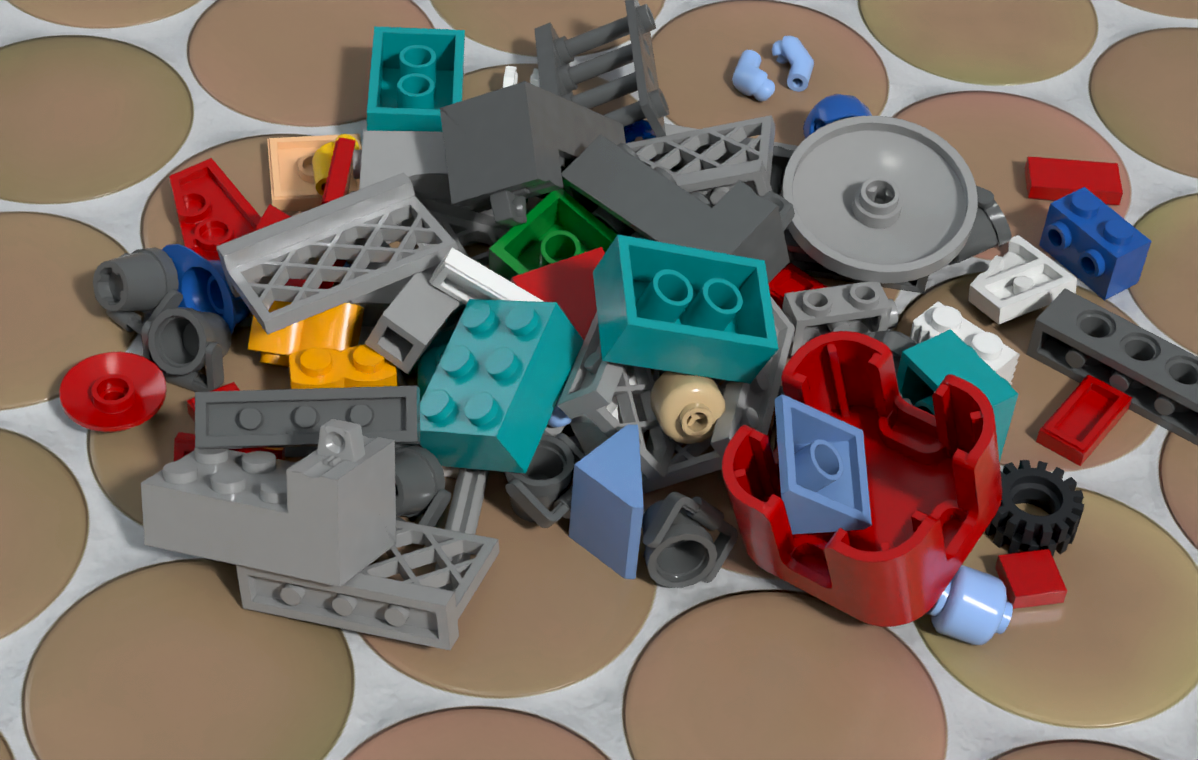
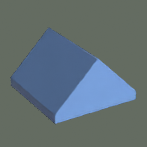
M781 394L776 397L775 413L781 499L785 504L792 534L836 532L838 528H842L845 531L864 530L870 527L872 521L863 430L786 395Z
M627 424L574 464L569 537L624 579H636L644 505L638 425Z

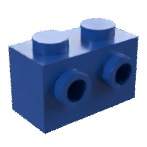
M1083 187L1050 203L1039 246L1103 300H1106L1139 282L1151 240L1087 188Z

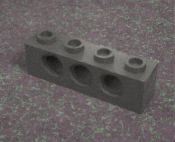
M1065 288L1036 319L1026 355L1079 383L1088 374L1133 397L1129 410L1198 446V357Z

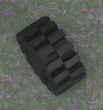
M1020 460L1018 469L1012 462L1004 465L1003 472H1001V504L996 515L985 530L987 536L995 534L993 543L1000 548L1005 543L1009 544V554L1018 553L1019 549L1026 552L1050 549L1052 556H1054L1055 550L1059 554L1067 550L1068 544H1072L1084 510V504H1082L1084 496L1082 490L1075 491L1077 482L1072 477L1065 481L1062 480L1064 470L1056 467L1052 473L1046 471L1048 463L1038 461L1037 468H1031L1029 460ZM1015 504H1032L1042 508L1049 515H1032L1022 511Z

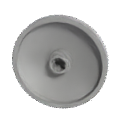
M857 116L841 119L821 127L801 142L790 157L785 169L781 197L793 204L795 212L794 218L787 227L795 241L811 258L842 276L864 282H880V284L917 280L949 264L967 243L978 208V195L974 177L956 149L939 135L925 127L903 119L887 116Z

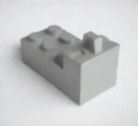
M331 419L320 427L318 449L296 463L276 459L273 453L266 451L244 453L229 449L200 450L195 448L194 451L178 461L164 465L163 470L141 482L144 545L341 587L396 544L395 440L381 437L368 438L362 435L360 424Z

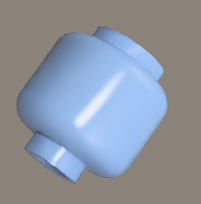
M961 565L936 604L926 614L931 615V622L938 633L971 645H983L995 633H1004L1012 617L1013 605L1007 602L1006 587L1001 579Z

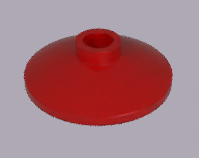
M106 352L88 357L73 366L61 382L59 397L63 411L76 424L95 431L115 432L134 428L151 419L162 407L167 389L162 371L149 359L128 352Z

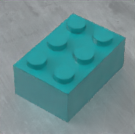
M374 26L367 103V131L443 132L440 108L463 101L465 30Z
M617 235L593 271L602 361L751 384L779 349L765 260Z
M468 300L420 402V445L431 452L438 459L441 466L526 474L584 342L557 302Z

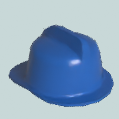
M180 244L166 245L161 250L167 253L175 265L179 282L178 291L183 295V299L178 307L216 313L227 322L232 336L235 325L242 322L251 311L240 296L235 298L226 281L221 261L206 260L193 250Z

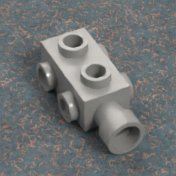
M868 281L784 294L782 311L795 327L789 349L791 356L808 341L826 333L852 331L863 334L887 331V329L896 328L898 324L896 304L893 299L887 298L880 282Z

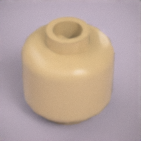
M666 371L655 381L650 393L651 409L663 432L679 443H700L712 437L716 421L725 411V400L713 378Z

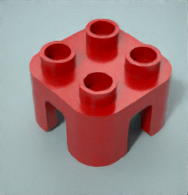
M836 331L826 333L808 341L795 352L782 372V387L784 395L863 430L872 525L864 530L845 531L842 528H838L836 532L793 535L785 504L781 499L778 446L772 453L768 436L747 425H742L737 430L725 449L722 460L724 481L744 547L750 558L760 568L867 624L881 627L904 625L922 617L936 604L1000 507L1002 481L994 411L990 401L978 387L951 374L945 376L932 395L935 416L907 403L900 396L893 354L887 345L858 332Z

